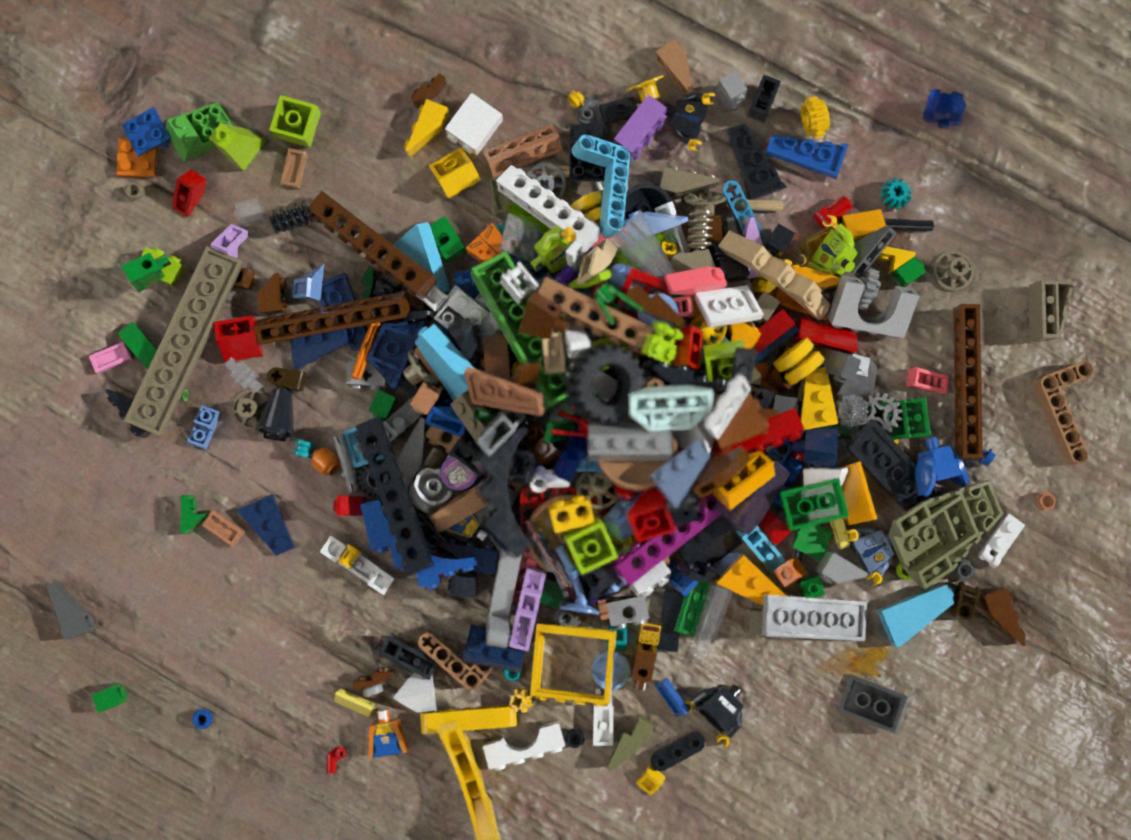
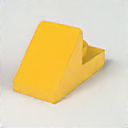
M886 246L877 257V260L883 262L890 260L888 274H891L911 260L916 252Z

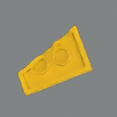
M825 367L816 368L805 377L804 396L801 407V422L805 428L804 430L838 424L828 373Z

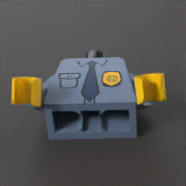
M859 526L855 529L844 531V534H849L850 536L847 542H850V546L866 573H872L866 577L867 580L871 578L874 580L872 586L881 583L882 576L886 573L892 562L891 557L895 555L891 548L893 544L889 534L885 536L882 530L866 526Z

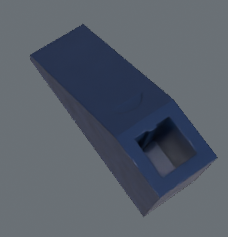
M447 539L448 541L442 546L458 559L476 557L478 565L473 566L475 572L496 574L499 551L495 550V546L484 545V548H478L476 543L465 542V545L457 544L458 540Z

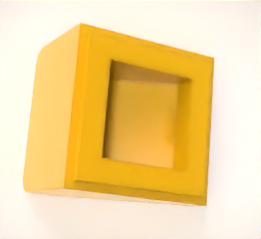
M650 765L636 781V784L651 796L662 786L665 776Z

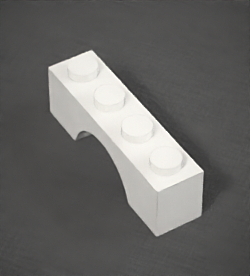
M559 720L540 725L536 740L526 747H514L508 744L503 737L485 742L482 747L489 770L494 768L495 771L506 768V764L513 763V765L525 762L524 759L532 757V759L544 756L543 753L545 752L557 753L562 751V747H565V741Z

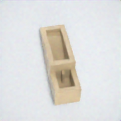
M606 238L597 244L592 251L584 255L577 283L579 285L583 284L603 271L613 260L618 247Z

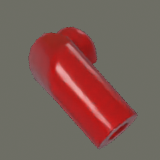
M342 746L333 748L327 754V774L336 773V762L345 757L346 751Z

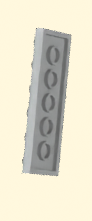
M764 595L762 635L865 641L867 602Z

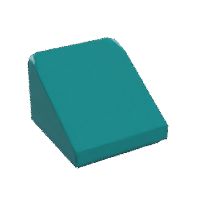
M608 626V630L617 631L615 650L625 651L627 646V627L615 629V626ZM607 639V645H606V649H607V650H608V643H609V640H608V639Z

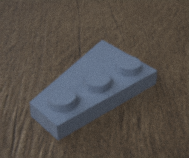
M698 440L650 476L674 509L677 508L710 457Z

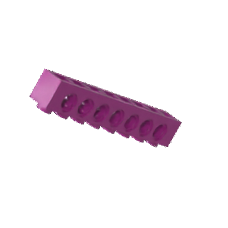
M712 493L702 498H699L698 495L695 496L700 510L696 512L699 520L682 525L680 532L675 526V532L666 534L667 542L665 544L662 542V536L634 543L630 546L629 552L620 554L618 558L614 559L615 563L611 567L623 585L631 586L728 508ZM708 499L711 501L710 508L707 507ZM649 545L652 547L651 555L647 554V548ZM634 557H636L637 559V565L635 567H633L631 563Z

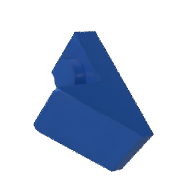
M672 559L670 564L667 565L671 571L668 582L686 597L698 584V581L687 578L677 568L679 564Z

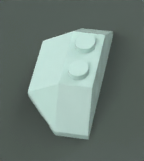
M688 385L647 387L630 394V415L649 431L691 429L713 411V391L710 389Z

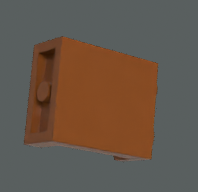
M751 393L746 396L718 439L723 452L730 450V446L760 433H768L766 429L769 426L765 415L760 416L758 410L761 409L757 397L753 399Z

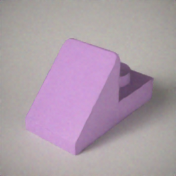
M231 224L210 244V247L237 258L238 246L248 237V231Z

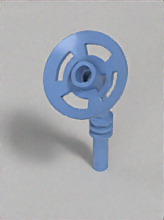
M562 545L557 547L556 551L565 565L564 570L569 579H572L577 595L575 603L563 605L560 609L599 615V611L587 605L579 578L580 573L576 565L571 562Z

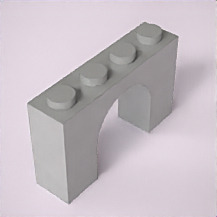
M841 275L827 316L833 327L839 329L847 327L855 332L863 330L872 335L884 334L892 339L905 337L920 297L914 289L895 286L886 310L878 316L867 318L858 314V304L865 287L864 283L859 278Z

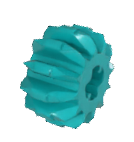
M896 177L891 181L887 180L885 186L880 188L883 193L880 194L879 198L885 199L882 205L888 203V209H892L894 206L896 210H899L901 206L906 207L908 202L912 200L910 194L913 192V189H908L910 183L904 184V178H901L899 181Z

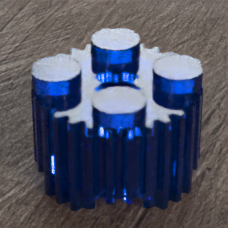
M933 89L928 97L922 119L926 122L938 123L937 127L941 129H948L949 126H959L967 105L965 100H963L964 95L957 93V91H952L951 94L940 93L941 89Z

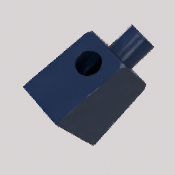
M838 429L807 430L805 440L793 441V451L804 452L805 463L836 468Z

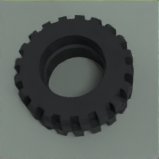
M591 346L580 351L579 357L574 356L571 360L572 367H567L566 373H569L568 378H564V384H567V389L564 392L565 396L570 397L568 400L570 407H575L574 412L583 416L584 419L599 423L612 424L616 423V421L621 422L627 418L626 415L631 416L630 394L642 390L643 384H646L645 378H642L641 375L644 373L643 368L637 365L639 363L638 359L631 357V352L622 350V347ZM603 365L610 366L617 377L616 392L606 403H600L592 391L593 376Z

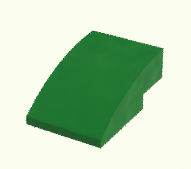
M926 397L893 401V403L899 402L900 405L897 409L903 411L898 414L902 420L896 421L899 426H892L893 432L885 430L893 440L932 436ZM887 402L879 403L881 406L889 405ZM870 406V408H869V410H868V416H869V415L871 414V412H872V407H871V406ZM877 408L878 414L876 417L884 419L883 413H885V410L882 411ZM894 412L890 413V422L893 419ZM876 421L881 427H883L881 422Z

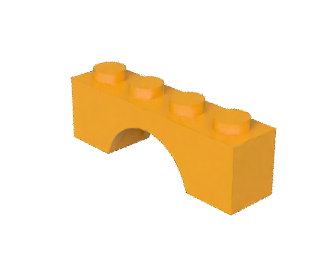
M692 295L693 317L689 318L694 320L696 317L703 315L694 300V295ZM686 305L683 307L682 312H686ZM744 322L726 325L730 334V342L743 340L745 348H753L761 335L755 326L747 325Z

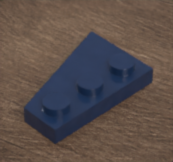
M341 329L290 339L294 370H301L307 364L313 363L320 357L347 345V330Z
M274 495L236 510L276 556L296 548Z

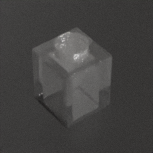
M257 197L235 204L236 210L234 214L236 220L240 221L244 226L267 220L262 203Z

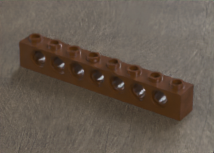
M323 191L308 206V209L313 213L311 217L318 223L324 222V227L332 234L334 232L338 233L337 237L345 244L351 243V248L359 255L361 252L366 255L364 258L372 265L378 264L380 266L378 269L386 276L391 274L393 276L392 280L399 286L404 284L407 287L406 291L413 297L418 295L424 299L438 282L427 270ZM401 264V267L395 270V268ZM415 275V278L409 281L410 277Z
M403 291L259 319L253 329L258 344L262 345L404 318L410 311V306L406 293Z
M960 304L953 308L955 454L961 459L983 458L980 304Z

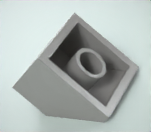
M825 552L814 570L821 581L829 584L852 581L867 577L868 575L862 569L833 552Z

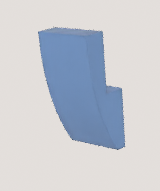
M201 405L194 420L195 425L187 440L188 444L204 450L207 449L219 419V411Z

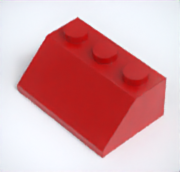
M804 317V319H800L797 322L798 332L794 334L792 344H797L802 339L808 337L813 343V347H824L846 354L856 353L857 333H853L851 329L846 327L842 329L835 328L831 323L822 322V324L816 323L815 319Z

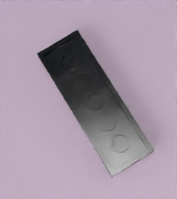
M873 419L845 447L858 462H861V465L905 512L924 500L943 495L935 485L928 496L919 495L915 478L916 464Z

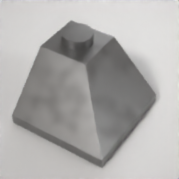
M850 354L861 360L860 366L853 382L846 380L844 383L838 382L836 395L861 402L863 400L869 402L868 396L871 395L873 397L877 366L870 358Z

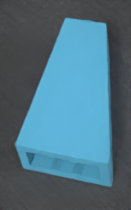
M428 222L416 224L393 245L432 274L438 281L435 286L444 294H447L451 290L431 227Z
M435 324L430 328L424 327L417 334L419 337L415 344L454 401L460 394L469 391L464 370L467 367H474Z
M939 584L877 609L891 646L896 648L902 646L953 605L954 601L952 598L954 594L951 588L945 584Z

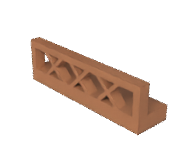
M553 125L485 150L483 153L492 176L496 177L502 175L510 165L520 168L559 153L563 149L557 131Z

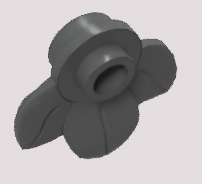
M595 95L587 97L583 101L582 108L577 113L578 122L585 125H607L604 124L598 108L600 104L604 103H598Z
M572 594L568 595L573 601L577 599V596L573 598ZM563 598L560 607L572 603L566 602L565 598ZM560 607L554 615L555 622L561 626H568L569 624L575 626L587 619L584 613L561 610Z

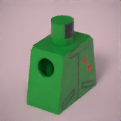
M148 253L121 265V268L134 288L141 292L164 278L165 275L161 269L171 265V262L166 254L154 259L152 254Z

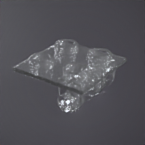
M508 213L502 233L501 246L499 247L500 254L507 251V253L530 263L534 260L536 251L534 246L538 241L540 228Z

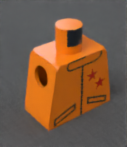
M493 223L466 247L467 253L481 264L506 251L508 255L511 254L509 245Z

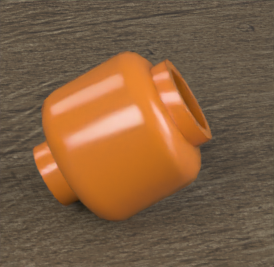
M330 448L316 449L312 453L311 465L321 475H333L340 467V460L338 455Z

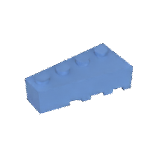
M643 493L636 495V498L631 501L618 500L605 515L602 521L609 536L624 541L634 533L628 520L627 512Z

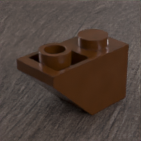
M279 272L274 273L257 294L259 313L263 316L286 314V308L289 307L288 298L284 292V289H287V282Z

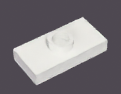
M579 237L566 250L567 263L573 270L578 268L583 262L584 255H586L584 241Z

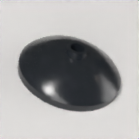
M650 183L635 185L627 190L624 220L629 219V214L639 211L641 206L644 207V210L639 212L640 214L644 212L656 213L655 208L671 202L670 197L657 185ZM623 224V227L621 229L625 234L628 235L625 225ZM663 232L656 233L654 235L648 236L640 240H650L656 238Z

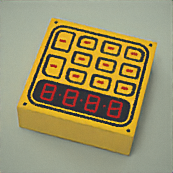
M652 623L641 624L638 641L640 643L658 645L661 625Z

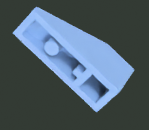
M639 211L628 215L629 219L624 220V225L632 243L681 225L689 220L685 216L653 212L640 214Z

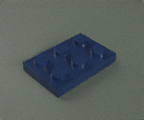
M471 625L462 661L520 673L525 650L509 647L512 633H509L506 648L486 645V628Z

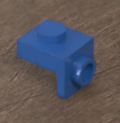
M790 453L773 478L785 487H788L796 479L804 463Z

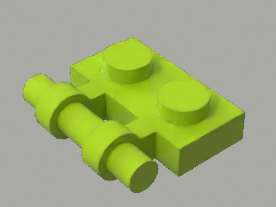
M656 321L653 324V328L656 329L654 335L648 333L641 353L672 365L678 349L674 342L675 340H682L683 334L675 327L670 328L669 324Z

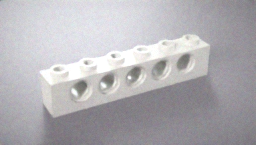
M510 165L496 180L498 191L550 229L555 225H558L563 231L566 227L573 228L577 238L579 237L584 241L585 253L600 238L599 226L594 221L586 219L579 210L572 209L565 200L558 199L551 190L544 189L536 179H530L522 169H517Z

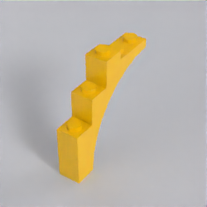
M457 721L447 722L437 727L438 734L445 745L458 776L474 827L476 840H501L492 802L486 793L482 773L476 764L471 741L467 734L463 733Z

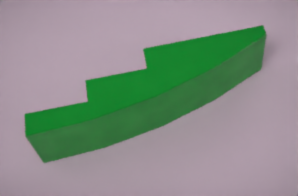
M132 321L117 334L148 370L157 352V348Z

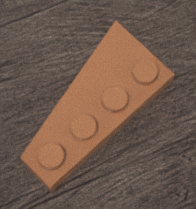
M467 367L464 370L472 404L535 415H542L545 412L542 394L471 367Z

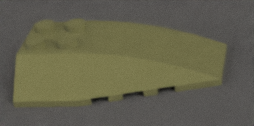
M987 480L922 501L893 520L889 537L903 569L922 589H926L953 571L958 566L957 562L968 555V550L973 544H977L981 540L984 532H988L1002 517L1003 512L991 482Z

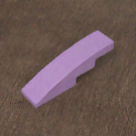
M527 566L509 647L529 651L546 570Z

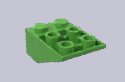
M217 102L168 119L166 130L171 138L170 141L185 163L199 158L216 148L209 139L220 123L232 125V123Z

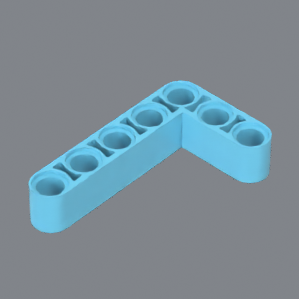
M582 135L572 146V153L580 160L606 168L599 230L604 237L612 238L624 224L630 153L623 146L590 135Z

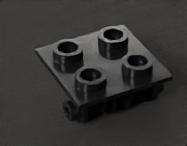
M716 241L711 242L708 249L715 267L722 269L725 280L750 275L747 266L727 256L718 247L719 244Z

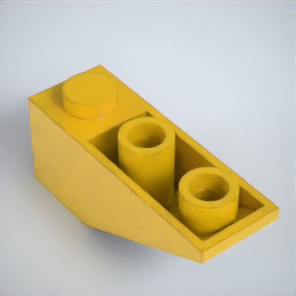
M427 99L425 104L420 106L418 121L413 123L411 129L413 133L404 145L408 157L414 155L443 130L449 116L448 107Z

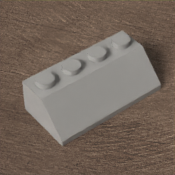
M589 421V461H670L671 430L649 431L638 421H616V423L612 424Z

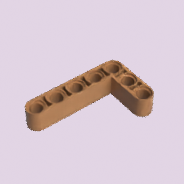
M1087 361L1079 362L1041 376L1034 381L1033 385L1062 457L1070 465L1086 462L1089 455L1061 388L1092 376L1094 369L1092 364ZM1079 367L1083 369V375L1079 373ZM1061 374L1065 375V382L1061 379ZM1044 380L1048 383L1047 389L1043 385ZM1051 398L1055 400V406L1051 404ZM1059 416L1063 418L1062 424L1058 421ZM1067 433L1070 435V442L1066 440ZM1074 452L1078 454L1077 460L1073 457Z

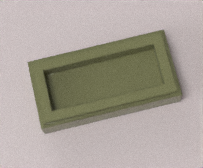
M500 176L488 178L495 216L514 212L511 199L498 191L496 180Z

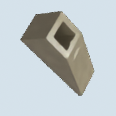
M668 166V168L664 167L660 188L668 196L678 198L693 192L715 188L718 186L720 179L711 174H705L704 176L697 174L693 170L681 171L677 167Z

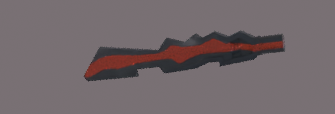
M525 521L524 525L529 533V541L534 544V551L539 555V560L545 562L546 571L555 573L565 601L575 603V599H577L572 579H568L562 570L563 563L556 553L548 547L547 544L549 542L539 529H536L532 521Z

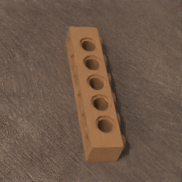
M547 277L538 292L552 302L556 297L563 299L561 304H557L563 309L560 319H569L579 328L584 329L586 327L592 330L591 332L598 337L605 336L610 339L611 343L617 346H626L628 351L638 355L640 353L643 355L641 352L648 333L654 334V328L606 306L613 322L617 325L615 330H609L607 328L609 321L597 301ZM573 306H579L581 311L574 313L570 309ZM595 314L599 316V320L591 321L588 317ZM631 331L635 334V337L628 339L625 333Z

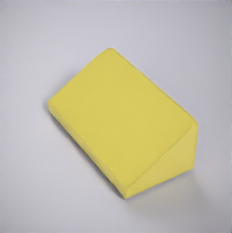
M342 688L335 693L334 701L364 716H371L375 703Z

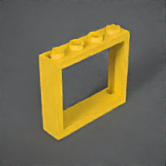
M538 623L536 625L530 695L536 696V699L547 700V697L555 698V702L565 703L566 700H574V704L586 705V702L594 703L593 706L596 707L608 705L611 702L617 631ZM545 633L609 640L604 695L540 688Z

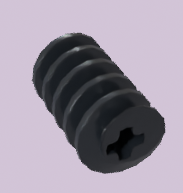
M303 200L301 201V207L294 203L293 210L287 205L286 212L279 208L280 214L272 210V216H269L276 234L280 233V229L286 232L287 226L293 230L294 223L299 228L301 227V221L305 225H308L309 219L313 222L308 206Z

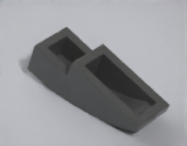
M502 409L485 427L475 442L489 457L516 430V427L526 416L522 412Z

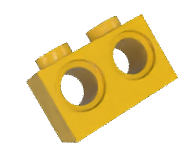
M575 495L571 497V500H556L552 502V505L547 506L552 529L555 533L594 523L590 500L586 496ZM579 506H584V511L576 514V509ZM565 511L563 518H556L558 512Z

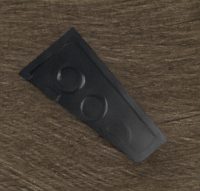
M744 123L728 128L726 132L750 200L785 190L787 186L779 178L776 169L771 166L768 157L758 146V142L747 125Z

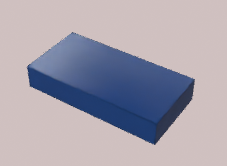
M668 678L659 680L654 684L676 717L686 715L690 711Z

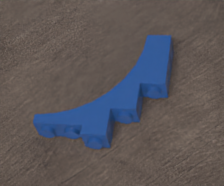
M382 500L361 504L370 550L377 551L379 554L389 551L388 547H390L395 569H401L404 572L401 564L403 561L401 553L398 554L395 548L396 538L390 533L388 516L383 514L381 505H383ZM412 547L409 555L415 558L418 551L415 547ZM431 555L435 566L416 573L419 587H425L426 590L437 588V583L442 582L441 574L444 578L455 575L454 571L461 569L462 573L474 570L473 566L478 565L477 558L445 559Z

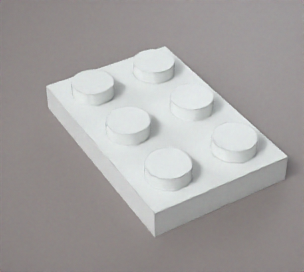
M748 285L699 292L694 296V300L709 328L760 320L763 317V312Z
M739 374L736 379L733 378L730 381L727 393L719 398L714 413H710L705 420V428L717 440L751 390L746 378Z

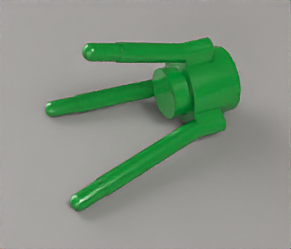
M604 284L594 294L597 297L595 300L602 308L611 325L614 322L605 304H610L616 311L623 313L613 301L615 298L613 294L640 312H643V308L616 290L613 285L609 287L607 284Z

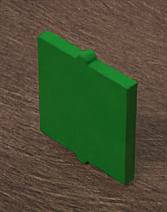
M818 524L801 528L796 531L797 535L791 547L817 561H821L825 550L828 549V543L833 532Z

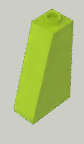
M220 123L209 138L230 162L243 171L266 142V140L250 129Z

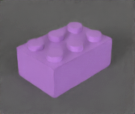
M650 95L645 98L614 138V144L623 146L629 151V164L633 160L637 161L643 153L641 151L645 145L649 146L654 139L653 135L656 130L659 132L665 125L667 108Z

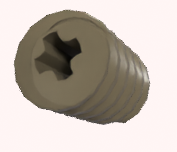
M705 209L692 210L693 212L689 213V218L693 220L688 222V225L692 227L688 229V233L692 235L687 237V240L692 243L687 244L686 248L690 250H708L706 246L711 245V242L706 241V239L712 237V235L708 234L707 231L713 229V227L707 225V223L713 222V219L708 218V215L714 214V212Z

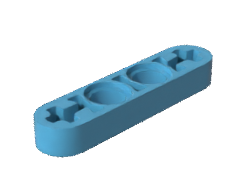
M730 180L723 184L722 193L726 197V201L742 233H744L743 220L749 216H754L755 218V215L738 182ZM728 184L736 187V189L733 190L735 196L738 194H740L741 196L739 198H735L732 202L730 200V198L733 197L732 193H727L726 189H728ZM737 201H742L745 205L741 212L736 211L734 208V204ZM755 218L762 245H764L765 236Z

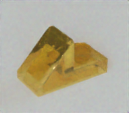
M879 645L848 664V666L854 671L881 677L874 663L883 662L886 659L885 656L890 653L886 646Z

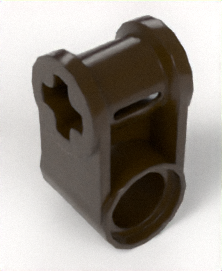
M278 367L269 370L267 378L270 383L295 391H304L307 372ZM279 373L282 376L281 379H274V375Z
M963 581L958 583L953 599L954 604L950 609L951 615L955 619L969 620L973 617L981 595V588L965 585ZM961 606L965 608V614L963 616H961L959 612Z

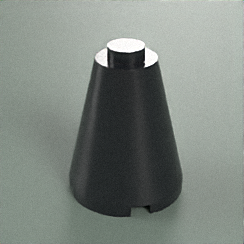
M277 387V389L272 391L255 428L256 435L259 436V433L264 434L263 438L285 442L286 438H290V441L294 440L292 393L288 388Z

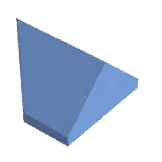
M324 264L300 279H294L293 299L321 300Z

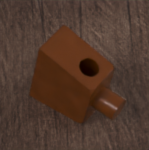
M534 292L527 302L519 332L548 340L551 339L555 331L566 334L570 323L560 319L563 310L561 306Z
M636 640L631 668V677L634 680L633 688L643 691L645 690L646 682H652L657 657L656 645L640 643Z

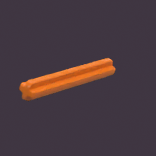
M382 322L369 325L350 375L351 378L355 380L361 379L368 361L367 357Z

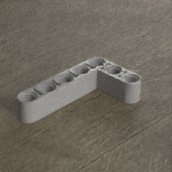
M502 548L486 619V645L506 648L509 639L508 617L522 554L519 558H511Z

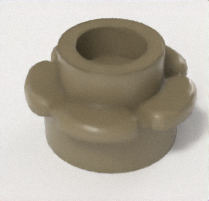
M130 183L126 187L127 197L130 200H141L145 194L144 187H141L139 183Z

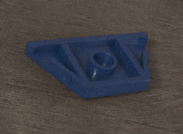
M419 321V323L400 322L398 324H383L367 359L394 390H397L404 374V369L407 368L410 361L408 352L411 349L415 350V342L419 337L417 334L426 326L425 321Z

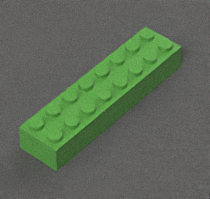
M506 251L472 268L470 276L519 364L540 363L535 392L542 394L544 409L548 410L570 398L565 396L564 392L567 389V384H564V378L568 377L566 372L545 374L542 338L519 332L531 294L518 305L501 285L502 275H507L508 270L512 271L516 268ZM518 275L516 278L521 282L519 287L524 290L526 285ZM564 355L565 370H567V367L570 366V364Z

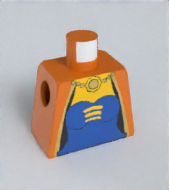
M389 709L377 711L378 722H374L369 726V759L406 753L409 747L400 719L390 720Z

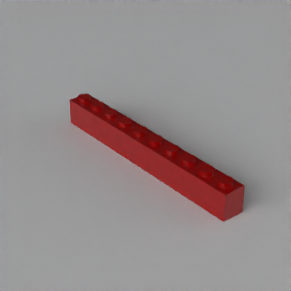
M790 409L767 419L769 424L766 427L767 434L760 433L730 446L731 449L726 452L722 451L718 440L715 438L708 453L710 457L707 461L743 446L748 454L757 451L763 452L764 448L770 446L772 448L778 447L783 444V441L799 439L805 428L796 409ZM683 448V449L678 450V451H677V455H679L681 452H683V451H684L685 449H687V448ZM705 463V465L703 466V468H702L701 470H704V469L707 468L706 463ZM612 482L619 501L625 500V502L635 499L638 494L658 488L655 486L647 490L634 491L621 488Z

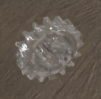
M231 357L225 363L231 371L229 375L244 389L249 387L258 392L263 386L257 379L260 375L243 360L238 362Z

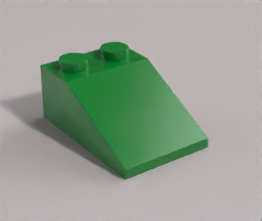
M839 478L778 492L789 531L849 517Z

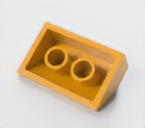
M861 462L837 467L848 468L847 475L842 484L849 517L843 518L845 525L877 519Z

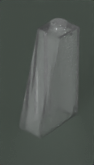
M640 210L610 240L640 271L665 280V275L676 273Z
M709 584L694 637H692L688 648L692 652L693 657L702 660L703 657L709 658L733 591Z

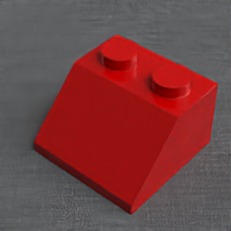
M659 489L643 493L627 512L628 520L638 543L676 531L665 496Z

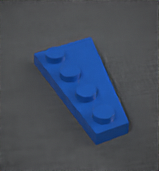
M772 135L765 154L836 179L848 144L836 145L833 142L827 141L820 143L814 142L811 139L804 141L797 140L795 137Z

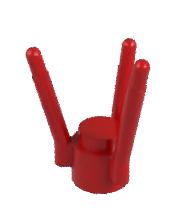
M559 409L556 411L558 414L580 423L579 430L581 432L550 430V433L589 438V420L579 419Z

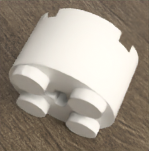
M426 468L422 470L409 489L412 503L426 514L445 504L452 495V492L442 485L439 469Z

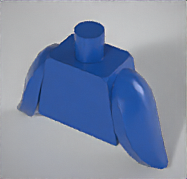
M937 437L925 439L928 451L918 454V462L915 468L919 495L928 496L932 492L936 481L950 478L960 486H966L969 483V477L961 458L952 451L950 446L939 448Z

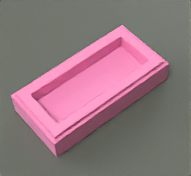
M125 342L89 355L96 374L133 360L129 347Z

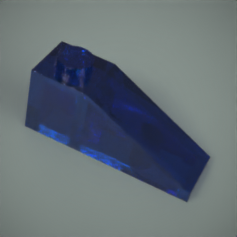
M575 424L572 431L581 432L579 425ZM569 436L552 475L570 483L583 459L589 444V438Z

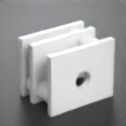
M520 262L512 271L508 270L507 275L503 274L500 280L501 285L518 305L521 304L522 300L525 301L529 294L536 292L538 288L536 281ZM518 275L528 286L524 290L519 287L521 282L516 278Z

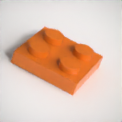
M118 138L116 175L118 177L156 178L158 146L137 157L129 139Z

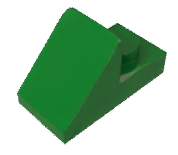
M181 495L180 534H190L209 515L195 514L197 509L195 495Z

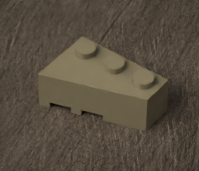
M1040 280L1029 284L1030 341H1051L1061 338L1067 317L1065 315L1066 310L1071 303L1072 298L1070 296L1072 289L1076 286V282Z

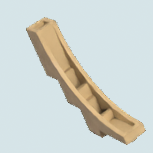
M729 230L718 246L727 256L749 267L779 287L805 308L815 319L819 321L822 319L831 305L820 293L822 290L814 281L796 273L788 263L771 256L762 245Z

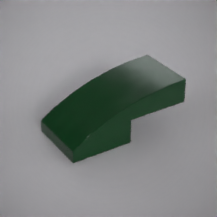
M371 265L368 266L361 280L366 289L360 300L372 298L374 292L376 271Z

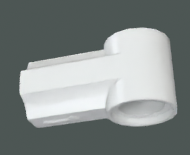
M538 466L530 479L531 489L535 492H543L547 488H568L569 470H546L544 467Z

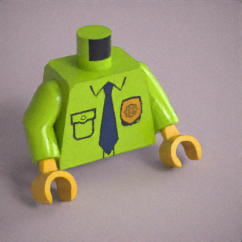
M827 215L831 218V224L827 221H822L824 226L833 227L834 229L830 230L812 256L811 260L813 262H810L807 256L799 255L805 261L803 264L798 262L796 264L830 275L835 273L842 275L845 271L850 272L855 267L853 259L856 257L857 251L854 248L853 234L841 223L837 224L835 216Z
M555 225L549 232L544 233L541 240L534 246L538 257L530 262L535 271L538 272L545 266L551 273H554L568 265L566 250L572 245L571 242L577 239L573 228L566 227L563 231L558 225Z

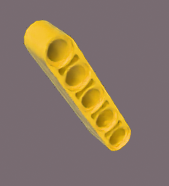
M509 704L420 713L422 734L438 733L437 727L453 721H457L462 731L504 728L517 725L516 713Z

